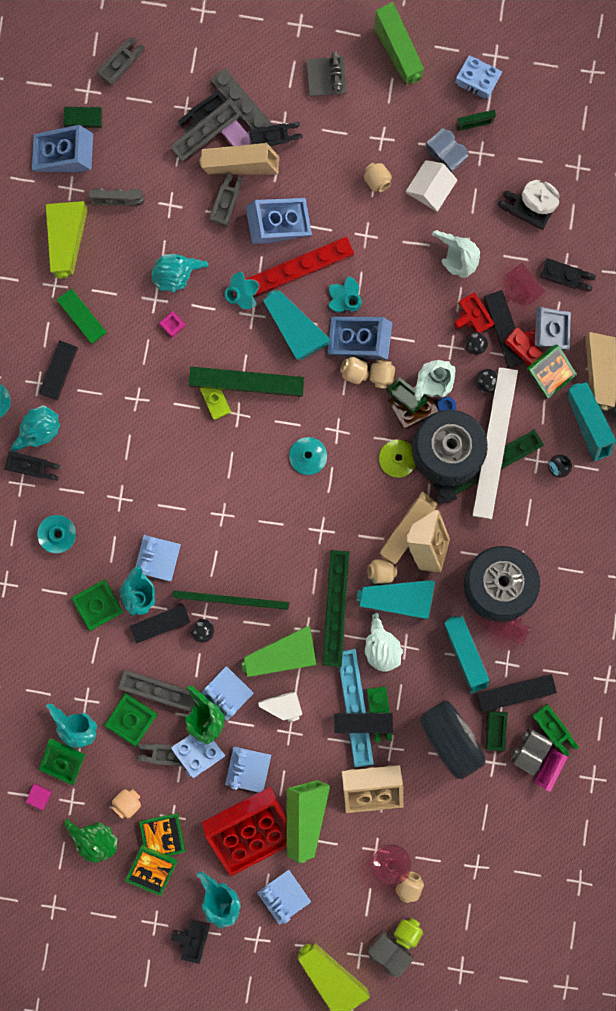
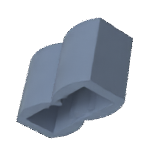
M442 128L426 143L425 148L438 163H443L452 173L467 160L468 151L464 145H459L454 140L455 136L450 130L446 131Z

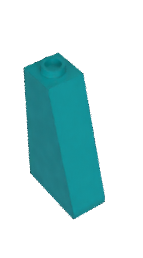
M274 290L266 295L263 301L298 361L332 343L329 337L280 290L277 292Z
M588 383L572 385L568 391L567 398L593 462L612 455L616 439Z
M427 580L362 587V591L358 590L356 602H359L361 607L428 619L435 581Z
M463 616L448 618L447 622L444 623V628L469 693L473 694L488 688L490 680Z

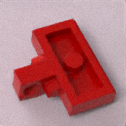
M475 292L458 302L463 312L459 314L461 318L453 323L457 330L466 325L468 328L473 327L476 332L482 333L494 325L493 320Z
M516 327L504 341L528 366L539 359L544 353L535 346V329H532L529 333L527 331L523 333Z

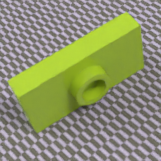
M200 388L214 420L231 413L222 390Z

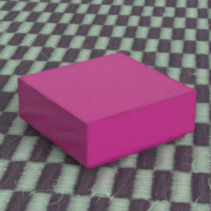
M174 311L169 313L159 323L172 338L186 326Z
M35 783L26 803L44 810L52 791Z

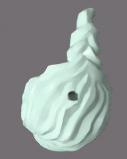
M438 230L432 233L433 236L448 244L447 257L442 259L441 262L451 274L466 278L475 272L480 259V251L475 243L468 238L455 237L452 234H446Z
M441 360L424 364L418 373L415 391L416 400L420 401L423 394L428 397H445L449 394L454 384L455 366H451L449 361Z
M375 613L372 615L371 634L366 638L364 652L371 666L379 671L388 672L401 665L403 649L400 647V641L383 629L379 614Z

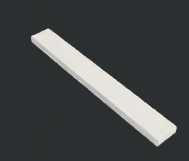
M501 367L498 369L486 437L488 451L480 470L472 515L474 517L491 520L493 516L518 370Z

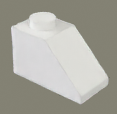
M296 691L261 700L258 703L260 708L282 720L288 719V722L296 721L302 715Z

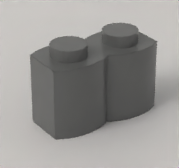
M529 729L522 734L520 738L522 743L519 748L516 747L513 750L511 763L534 776L553 742L536 731Z
M383 930L368 948L369 958L376 964L380 962L384 965V970L392 977L395 975L399 978L414 960L413 955L407 949L396 943Z

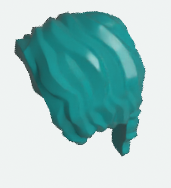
M165 254L157 259L153 267L152 281L160 291L168 290L175 293L177 290L187 286L186 281H188L192 270L202 267L207 268L209 264L205 260L188 259L178 254Z
M44 405L37 409H30L20 424V434L16 441L13 442L10 450L15 452L28 445L38 447L51 442L58 434L60 423L58 422L59 415Z
M138 565L129 573L119 591L122 603L130 615L146 614L150 607L155 605V587L146 575L142 574V568Z
M53 704L46 705L50 715L56 722L58 736L67 746L82 748L95 740L97 724L86 713H73L66 716L65 713L57 709Z
M203 871L198 872L197 877L200 878L203 887L206 889L202 904V912L206 916V921L213 923L218 929L234 924L238 919L241 907L237 893L225 883H217L215 879L205 875Z

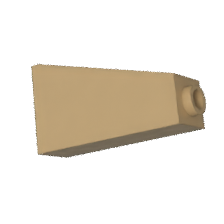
M267 143L202 149L200 166L208 174H227L230 172L232 174L275 175L278 174V155Z
M590 332L585 337L589 387L601 411H608V409L615 407L616 337Z
M423 491L420 493L381 549L380 554L384 560H390L394 564L398 562L408 548L406 534L410 532L411 525L432 513L437 506L436 500Z

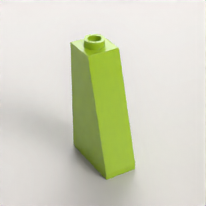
M84 201L46 204L50 271L57 278H67L68 275L74 274L87 215V206Z
M315 942L311 945L306 944L299 950V962L331 1011H351L370 998L368 989Z

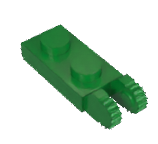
M386 686L368 688L367 695L370 713L390 712ZM374 733L375 742H380V733ZM386 733L388 741H392L391 733Z
M547 703L532 714V717L562 754L567 757L569 756V752L561 744L566 739L573 749L577 750L579 748L571 737V733Z

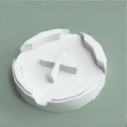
M540 180L530 181L522 193L526 206L540 214L552 213L559 204L560 197L558 191L547 182L541 183Z

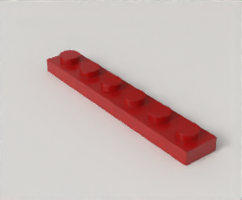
M346 236L245 280L252 279L259 283V289L253 296L254 298L354 256V251Z

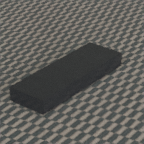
M59 340L39 394L55 400L59 399L77 353V346Z
M183 604L132 624L130 629L137 644L188 624L191 621Z
M393 712L334 713V733H393Z

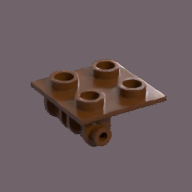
M423 394L427 402L414 414L393 397L388 399L400 420L402 429H409L410 426L416 423L419 424L420 421L423 422L427 417L439 412L430 397Z

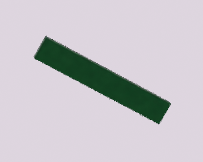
M190 366L189 387L303 397L304 377Z
M535 429L505 445L501 469L544 446ZM480 470L467 482L453 486L456 495L478 483Z
M330 550L322 666L342 667L350 551Z
M173 590V597L176 599L283 610L289 609V602Z

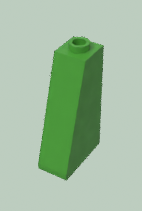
M391 2L376 10L374 29L406 85L409 83L414 84L421 80L424 67L394 3Z
M306 626L245 656V661H241L243 673L247 672V677L316 665L310 626Z
M318 780L287 788V857L295 860L297 863H304L306 860L315 857L330 785Z

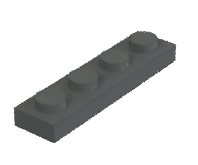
M225 68L211 79L213 86L221 92L226 100L230 98L242 114L240 118L251 130L273 126Z
M229 98L170 146L181 161H184L242 114Z
M126 669L123 672L118 689L190 712L194 708L195 701L190 692L185 688Z

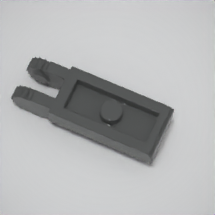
M130 37L124 45H121L97 71V75L111 87L145 51V47L140 44L132 53L130 52L136 43L134 37Z
M230 172L227 173L224 184L221 185L209 219L210 222L227 228L243 183V177L239 176L235 188L229 187L232 181V173Z
M97 188L89 190V198L92 205L139 206L144 203L143 192L140 189L131 188L129 191L122 189L106 191Z
M159 743L138 744L139 749L153 750L152 756L137 755L138 761L184 767L171 750V747L174 745Z

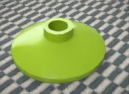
M392 440L385 444L379 454V463L382 470L389 476L396 478L410 474L415 468V462L412 457V445L404 440ZM398 454L401 455L402 460L396 461L395 456Z

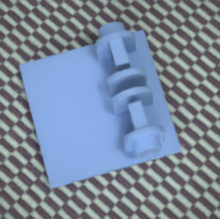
M469 55L456 77L455 83L458 84V87L465 90L469 85L468 92L473 87L475 88L473 94L478 90L476 95L483 99H489L502 71Z
M144 535L136 567L138 565L141 566L142 574L172 581L181 544Z
M227 666L201 692L208 700L219 707L226 721L254 694Z
M192 735L171 747V750L186 768V774L189 777L192 776V778H195L225 757L214 741L210 744H203L198 742Z
M233 747L225 785L231 786L230 788L232 789L241 788L254 792L263 791L271 755Z
M287 870L257 892L279 925L281 923L286 924L290 921L291 916L311 903L290 870Z

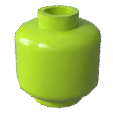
M409 918V920L402 919L394 932L395 942L408 950L410 947L415 948L423 934L422 929L419 927L420 923L413 918Z

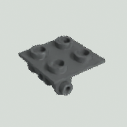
M334 52L331 53L329 58L307 59L309 96L347 94L344 57Z

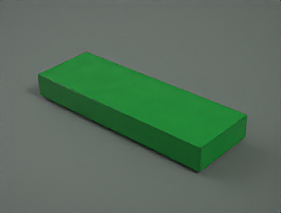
M72 288L57 299L92 345L107 334L106 330Z

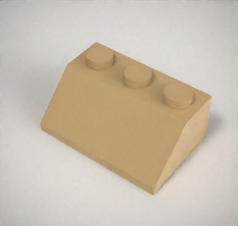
M435 510L411 525L410 532L406 534V544H408L410 553H412L414 562H416L419 570L441 573L450 538L440 512Z
M400 765L342 771L346 813L404 808L403 781Z

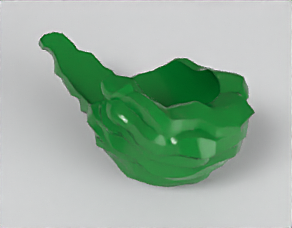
M187 686L186 690L190 692L195 701L191 714L185 716L187 730L198 742L210 744L221 734L225 723L224 714H222L216 704H213L193 686Z
M69 819L65 820L64 826L69 836L74 840L77 852L85 861L98 863L109 859L116 853L118 839L112 833L109 826L95 822L94 825L79 828L74 823H71Z

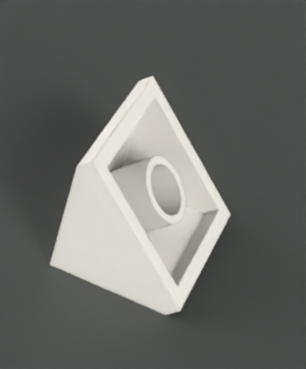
M425 160L405 193L438 212L457 179L443 163Z

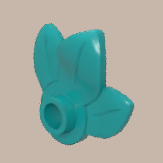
M237 272L231 277L230 286L225 291V298L229 303L238 304L242 309L254 308L257 306V303L253 296L259 289V283L252 279L245 280L243 272ZM233 291H236L237 297L233 296Z
M348 276L344 286L339 284L329 285V292L333 300L328 306L335 312H343L345 310L355 312L359 310L362 305V299L358 295L360 289L358 283ZM355 300L356 304L352 306L349 304V301Z

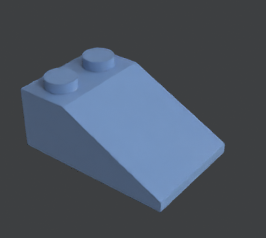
M80 125L34 134L32 171L77 173L91 170L93 133Z
M306 198L254 200L246 206L252 244L273 243L312 235Z
M332 317L329 336L332 343L328 344L327 354L344 357L353 356L370 360H388L392 322L384 317Z

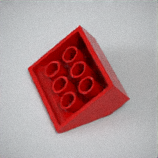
M272 787L202 822L207 841L230 877L287 848V815Z

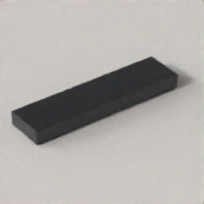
M503 290L485 295L484 300L490 317L494 322L493 326L508 368L525 363L504 343L505 339L516 327Z
M552 674L477 692L481 711L485 712L556 694L557 691Z

